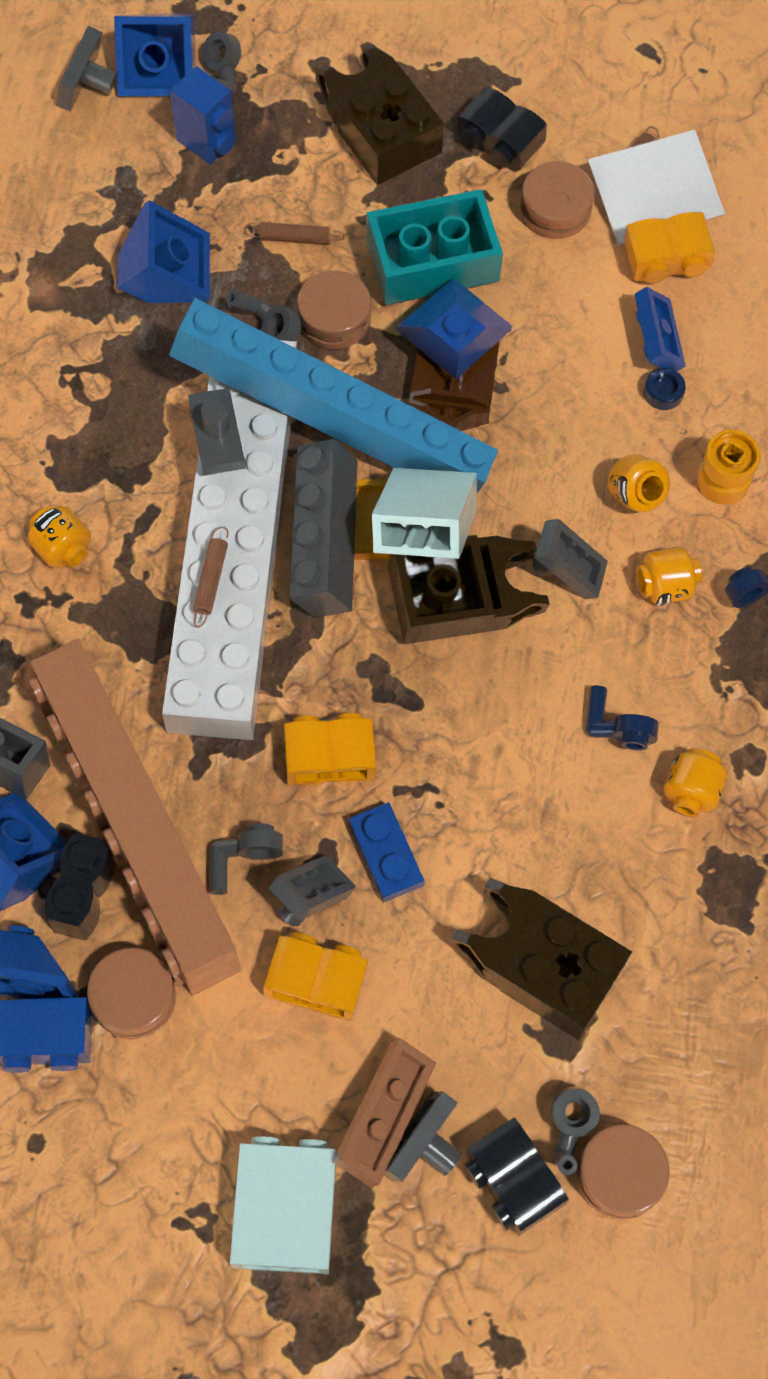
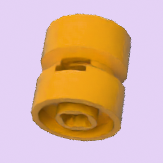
M731 429L718 432L711 438L697 474V485L700 492L708 500L717 504L729 505L739 502L746 496L761 460V450L757 441L745 432Z

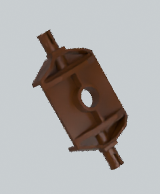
M500 341L457 379L453 378L417 347L409 405L460 431L489 423Z

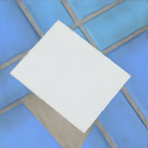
M695 130L588 159L618 245L624 243L626 226L636 221L651 218L667 219L671 216L687 212L704 213L705 220L725 214Z

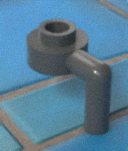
M217 31L207 38L203 48V58L208 68L218 71L219 78H213L230 89L232 96H234L237 87L233 70L237 67L241 58V45L234 35Z
M236 290L228 292L226 296L227 304L257 314L263 320L262 332L284 341H296L299 337L301 319L297 311L281 305L271 307L263 299Z
M252 824L247 827V831L240 833L237 839L213 842L210 846L209 893L212 895L227 894L228 857L241 856L251 860H270L281 857L283 855V834L274 831V826L270 824Z
M568 1087L561 1090L554 1097L551 1104L552 1120L560 1130L553 1160L564 1175H571L577 1169V1161L573 1155L578 1137L589 1134L596 1127L600 1117V1110L596 1099L588 1091L579 1087ZM572 1102H578L582 1106V1114L576 1119L568 1118L565 1113L567 1105Z

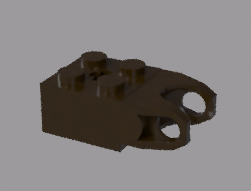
M365 42L360 45L362 50L360 60L365 68L361 73L345 75L338 72L335 68L322 63L315 67L317 84L325 97L327 112L338 126V133L375 183L379 185L441 154L444 122L396 60L374 44Z
M477 535L467 536L459 559L391 554L387 567L403 643L410 644L508 629L524 618L546 612L550 605L548 595L520 591L508 582L505 575L506 570L514 568L519 563L533 559L534 552L537 551L535 542L515 540L501 536L478 538Z
M490 878L485 885L484 894L494 901L498 909L506 916L509 928L502 935L495 938H485L478 934H469L457 929L451 937V944L467 956L479 974L499 987L502 993L579 1041L625 967L632 951L537 892L509 886ZM560 965L571 967L577 977L570 973L569 978L559 975Z

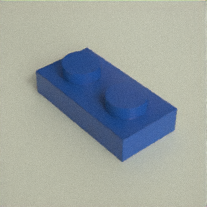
M646 286L634 294L638 310L636 318L642 328L645 341L643 347L645 356L653 365L679 371L686 367L671 300Z
M390 803L348 819L350 829L383 903L424 886L425 880Z

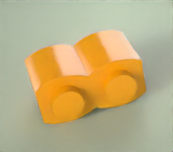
M702 212L681 213L667 219H644L626 226L624 244L634 281L658 283L672 274L695 277L711 268L715 251L704 213Z
M358 713L341 714L337 716L336 720L321 721L316 716L304 715L294 718L293 722L284 724L287 784L316 785L328 782L348 783L375 779L376 760L372 719L362 718V715Z
M292 932L290 937L279 936L264 984V996L289 1005L309 1008L328 1016L352 1021L366 975L368 960L361 957L359 950L350 946L335 945L334 949L316 945L317 940L307 934Z

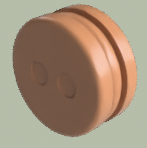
M555 161L537 166L527 175L523 183L520 210L524 222L535 233L547 238L561 239L579 233L587 225L591 217L594 201L593 183L582 169L567 162Z
M325 271L309 278L299 291L297 310L301 319V332L314 345L331 350L344 349L358 343L368 332L371 324V296L366 285L358 277L344 271Z
M130 947L113 951L98 962L88 980L87 999L96 1020L107 1032L124 1039H140L154 1034L169 1020L175 1007L176 989L168 967L157 955L145 949Z
M614 1125L601 1130L588 1142L578 1161L577 1179L585 1200L599 1213L614 1219H632L648 1212L662 1198L669 1182V1163L663 1147L650 1133L632 1125Z

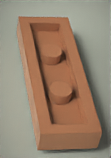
M400 1037L391 1041L332 1162L370 1188L380 1185L436 1066V1062Z

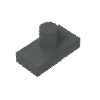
M87 26L60 81L57 106L71 112L84 84L107 94L111 93L116 81L117 72L95 63L99 54L102 31Z
M230 388L188 395L203 475L245 469V460Z
M561 520L545 521L538 548L533 557L535 573L541 577L556 575L584 599L598 598L608 561Z
M327 855L278 875L269 886L273 894L283 903L279 908L281 918L292 926H300L307 917L347 899L356 888L354 883Z
M444 1091L431 1092L406 1127L384 1176L394 1182H403L420 1157L442 1175L446 1176L459 1161L461 1152L438 1135L437 1132L458 1102Z

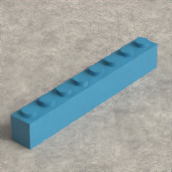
M194 298L182 321L169 353L170 357L394 468L477 473V493L484 485L498 452V449L197 298Z

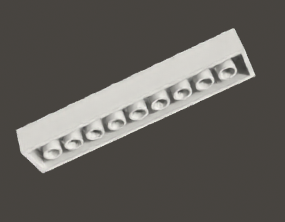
M280 340L297 349L296 341ZM209 376L207 391L230 388L245 460V469L204 476L198 453L162 716L167 733L253 740L292 417ZM226 527L229 531L228 538H226L227 531L223 528L218 529L213 535V538L225 540L228 543L212 613L207 615L206 622L201 627L196 628L194 626L195 613L193 612V606L209 541L215 529ZM197 613V626L203 623L206 615Z

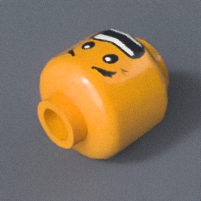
M639 454L627 455L619 459L612 467L608 476V489L611 497L618 504L637 512H650L658 508L666 500L670 490V478L667 470L660 462Z
M47 506L38 511L30 520L28 542L51 568L75 567L87 557L89 552L87 548L91 542V532L70 508Z
M682 547L649 552L643 558V563L638 565L636 570L641 595L643 598H649L652 603L658 606L690 600L695 594L696 584L702 582V569L697 558L691 559L689 553Z
M691 748L688 752L680 753L673 759L664 784V793L674 803L673 808L675 811L685 816L697 817L699 813L711 812L719 806L728 778L727 770L721 764L722 761L719 756L708 750Z

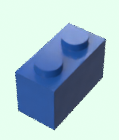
M196 66L170 89L176 139L211 165L218 157L227 154L236 142L232 93L230 89Z
M87 998L0 1000V1066H2V1070L11 1073H23L31 1071V1065L50 1064V1069L54 1071H73L78 1069V1063H91L92 1011Z

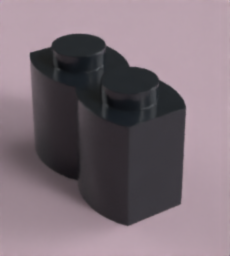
M485 87L458 116L457 134L461 141L471 149L488 152L492 160L503 168L507 167L511 170L519 171L546 141L547 123L539 115L523 106L515 105L506 95L490 87Z
M75 833L67 841L60 858L61 876L53 883L48 892L45 913L55 933L85 941L97 926L100 916L99 898L106 892L112 881L114 860L106 840Z
M515 1117L466 1150V1156L469 1161L464 1164V1168L478 1189L486 1186L496 1202L490 1208L505 1231L513 1228L516 1234L520 1236L567 1204L569 1198Z

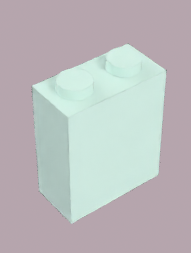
M393 468L372 513L374 553L459 559L477 512V473Z
M252 1137L251 1144H240L230 1265L233 1269L329 1274L336 1164L332 1161L336 1155V1149H327L326 1141L303 1139L299 1140V1147L280 1146V1139Z

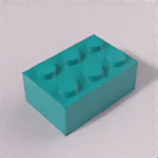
M482 189L366 212V241L385 305L432 296L452 278H455L466 288L500 281L503 252Z

